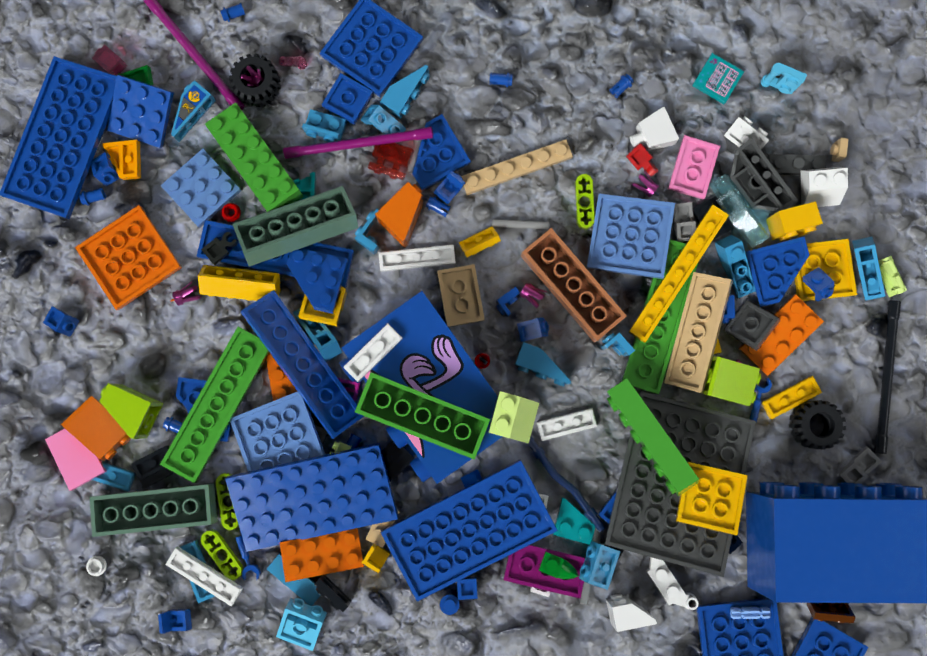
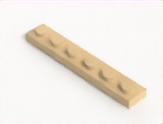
M565 139L461 176L463 181H465L463 187L466 195H470L572 159L573 156Z

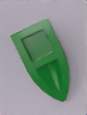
M545 551L538 569L539 571L560 579H573L579 576L574 566L568 561Z

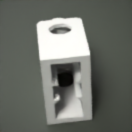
M665 107L640 121L636 126L637 134L630 136V142L633 147L642 143L648 151L673 146L679 140Z

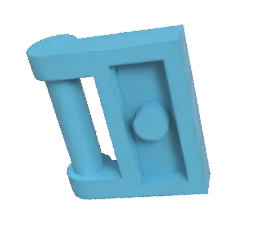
M775 63L769 74L761 79V85L763 87H775L784 94H792L805 81L807 74L782 63Z

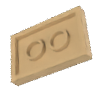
M475 264L438 270L447 326L453 327L485 321Z

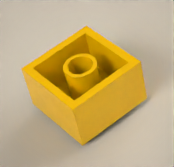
M816 201L778 211L766 219L772 241L779 239L780 242L789 240L797 235L798 237L808 235L810 232L816 231L817 226L823 224Z

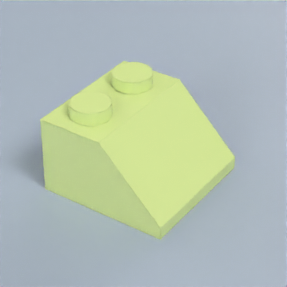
M500 391L488 433L529 443L539 403Z

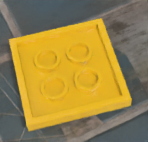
M849 239L806 243L809 257L794 279L797 296L803 302L815 300V293L803 282V276L818 267L834 281L833 294L827 299L856 296L857 289Z
M687 462L699 478V482L680 495L676 521L738 535L748 475Z

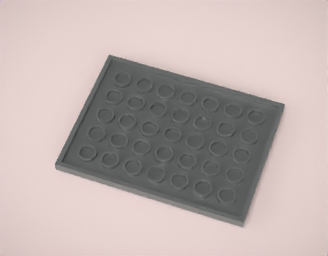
M644 392L639 393V396L687 462L745 475L756 421ZM629 435L604 545L724 577L732 534L677 522L676 516L680 496H677L676 493L671 494L665 485L666 478L664 476L660 478L654 469V461L652 459L648 461L643 454L642 444H637L632 436Z

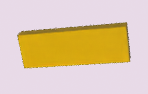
M809 376L762 401L761 404L769 419H773L821 394L822 391L814 376Z

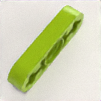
M581 174L575 181L576 222L579 228L587 230L592 227L595 219L593 180L589 175ZM582 179H585V182L588 183L584 193H582V184H579ZM587 197L590 205L587 207L581 206L580 198ZM580 210L588 211L586 215L590 221L587 225H584V222L581 221L584 217V212L580 213Z
M223 473L216 479L221 523L225 529L233 530L239 526L235 511L231 512V517L235 518L236 522L233 523V526H231V523H227V519L230 518V512L225 513V510L228 511L234 508L233 505L231 507L225 506L223 500L226 496H230L229 492L222 494V491L226 490V486L221 484L224 476L227 477L232 474Z
M213 529L204 532L201 536V543L224 576L231 580L241 577L244 567L220 533ZM208 535H209V536H212V535L215 536V538L213 539V542H210V543L207 542V540H208V538H209ZM214 543H215L216 545H218V544L220 543L221 546L217 547V548L213 551L212 548L215 547ZM220 549L227 552L226 560L218 558L217 553ZM230 559H232L233 561L229 564L233 568H238V570L236 571L237 575L235 573L230 574L231 567L229 566V564L226 566H224L223 564L227 563Z

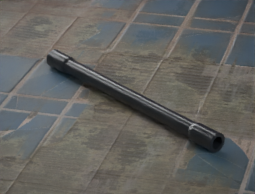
M896 300L888 302L887 312L888 323L879 418L874 453L887 454L893 371L898 320L901 309V301Z

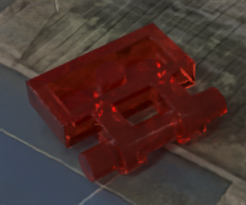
M396 143L375 145L372 156L378 160L376 163L370 162L368 169L373 170L377 174L389 175L390 178L395 180L397 178L404 180L406 174L399 170L400 167L408 168L414 150ZM385 161L393 164L392 169L384 166Z

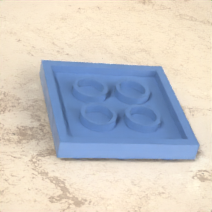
M201 149L160 185L199 228L204 225L205 220L212 218L242 191L204 149Z

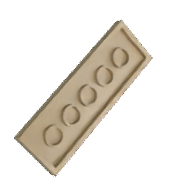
M693 272L666 373L665 384L703 394L731 291L732 279Z

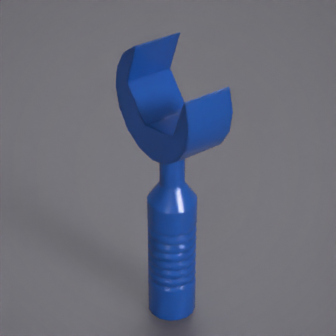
M766 378L767 385L763 388L757 384L755 386V391L758 395L753 403L749 419L756 421V423L762 403L761 395L770 391L772 387L769 378Z
M242 535L238 536L235 539L241 557L247 565L242 571V578L245 581L246 573L251 570L256 573L257 581L261 575V570L256 564H250L249 552H246Z

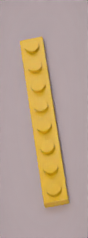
M715 205L709 208L628 331L630 334L644 343L648 340L729 215Z

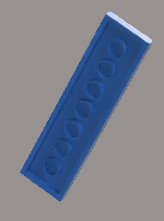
M205 220L196 257L209 260L201 249L215 238L221 241L223 235L226 232H230L232 236L228 238V242L236 239L238 244L235 247L227 248L230 254L222 259L221 263L294 277L286 264L290 252L249 267L234 227L228 224ZM315 243L302 248L347 258L348 264L341 285L344 288L347 287L354 250Z
M274 290L241 310V314L332 439L364 417L355 413L357 404Z

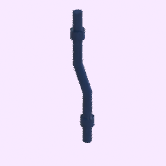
M530 436L529 443L527 444L532 449V454L536 460L539 459L552 479L574 496L584 510L586 518L592 521L599 532L604 530L606 527L598 518V513L594 507L591 508L580 491L555 470L545 456L546 452Z

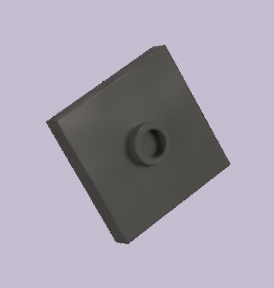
M746 300L724 331L757 351L780 322V319Z

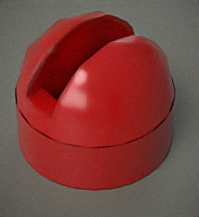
M480 353L475 357V365L478 368L485 369L489 366L491 360L488 354ZM481 356L483 359H485L487 361V364H485L481 359H479V357Z

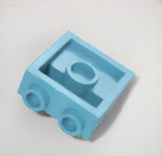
M290 598L276 637L313 651L327 612L323 611L321 606L305 604L300 598Z

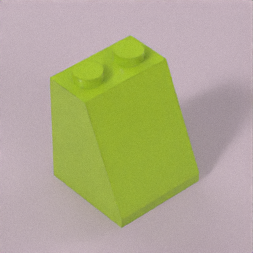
M713 356L703 394L750 406L756 398L754 390L756 384L758 385L761 379L760 369Z
M108 383L100 394L102 396L100 403L132 439L148 437L164 404L123 384Z

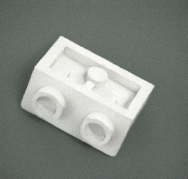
M746 116L743 118L738 117L724 134L726 138L738 147L753 138L758 147L762 149L769 141L766 137L768 133L760 127L755 129L751 126L753 122Z

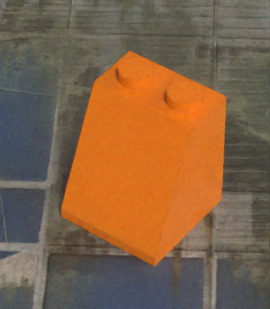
M409 182L375 214L378 222L404 248L409 244L423 207L421 189L416 184L411 185Z
M90 396L61 424L102 461L110 460L115 456L116 450L121 445L124 446L131 440L100 401L93 396Z

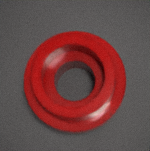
M228 203L222 208V217L228 222H235L241 216L239 206L234 203ZM231 210L235 211L233 216H229Z

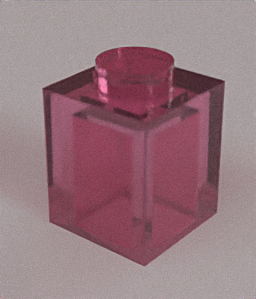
M105 44L92 57L98 65L112 75L121 74L128 66Z

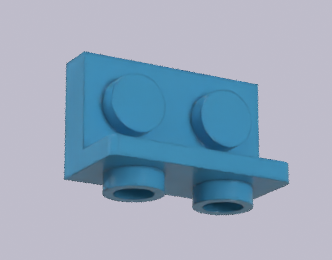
M310 109L306 124L303 123L302 128L307 136L313 138L317 136L323 137L327 142L341 141L347 121L340 117Z
M620 332L617 334L611 333L602 340L604 343L601 346L602 349H606L613 344L612 348L619 356H629L635 351Z
M591 541L586 551L584 564L580 569L579 579L608 590L620 551Z

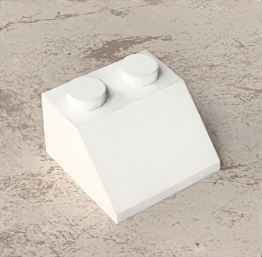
M831 167L800 171L801 205L815 201L818 207L841 204L848 188V168Z
M622 594L611 595V599H606L610 622L617 632L657 624L656 619L647 610L628 597L622 596Z

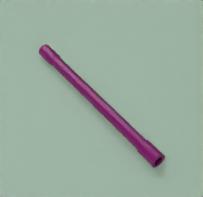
M144 0L149 9L161 20L221 92L228 104L231 106L236 102L240 109L243 110L245 105L228 88L163 10L161 4L157 0Z
M426 127L411 131L306 146L283 148V154L285 159L304 155L374 145L433 138L432 127Z

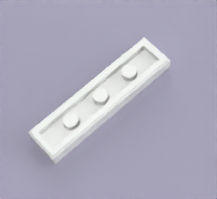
M454 244L378 252L381 272L456 264Z
M180 547L174 549L165 564L230 606L234 605L243 590L242 586Z

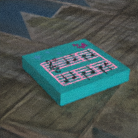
M712 53L692 86L718 102L725 104L744 71Z

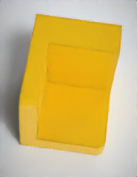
M373 544L362 564L379 573L390 552Z

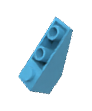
M425 65L389 86L380 101L381 107L399 119L403 115H407L411 108L410 103L413 99L416 100L420 94V87L429 80V66Z
M730 235L714 242L728 279L733 280L732 287L737 298L755 292L742 240Z
M522 343L515 365L518 366L517 370L525 373L529 371L535 372L536 377L544 380L547 377L554 379L553 383L563 387L565 384H571L570 379L541 348Z

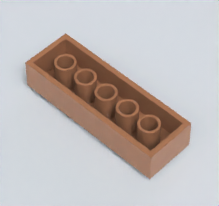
M552 228L521 253L522 259L594 343L627 317Z

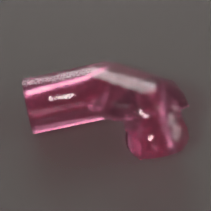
M281 56L279 58L281 66H298L299 69L303 70L308 65L303 56Z

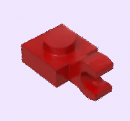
M642 143L626 156L637 170L644 168L650 176H654L659 171L650 162L654 157Z

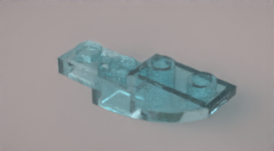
M728 174L722 175L710 184L718 198L717 202L723 211L729 215V220L752 248L770 238L752 208L746 204L730 180Z

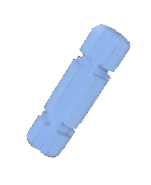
M768 607L730 608V616L733 619H741V617L743 619H759L760 617L762 619H769L771 617L770 608Z

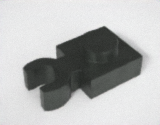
M226 232L221 241L215 238L201 249L212 264L216 265L230 254L227 248L235 247L238 244L236 239L228 242V238L232 236L230 232Z

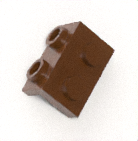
M807 603V607L815 620L835 621L838 623H854L856 616L851 610L849 603Z

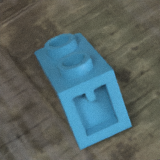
M370 105L360 119L367 125H373L383 134L404 132L406 130L400 122L380 105Z
M378 208L368 214L365 225L360 226L355 232V240L373 254H376L379 250L378 241L370 235L368 237L365 236L377 221L375 214L380 210Z

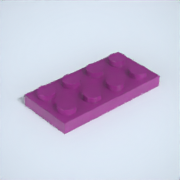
M529 545L508 556L504 581L581 599L584 581L580 580L579 576L573 579H560L543 573L538 569L546 551L568 561L574 566L580 576V569L585 561L584 557Z

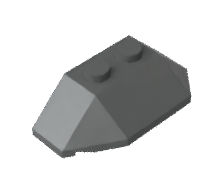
M753 138L735 150L729 178L752 209L781 211L797 201L795 195Z

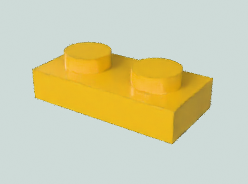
M491 226L460 241L459 245L465 256L469 257L488 247H492L501 240L498 233Z

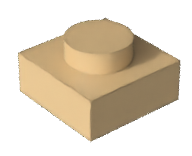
M840 138L832 144L830 154L832 155L833 162H840L847 157V138Z

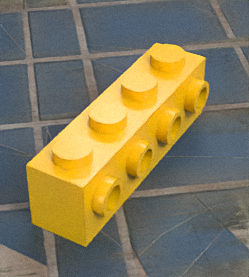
M203 265L198 274L201 295L257 301L273 290L278 296L280 294V273Z

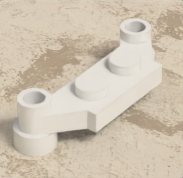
M650 557L649 569L646 572L669 606L676 604L690 610L697 609L699 603L696 596L690 592L683 591L663 560Z

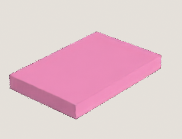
M684 135L668 189L704 200L720 145Z
M66 429L45 439L69 491H73L107 472L102 464V460L95 456Z

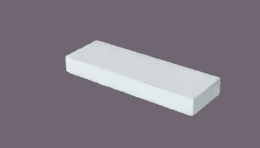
M387 324L343 368L359 382L403 338Z
M593 408L536 422L541 441L598 427Z

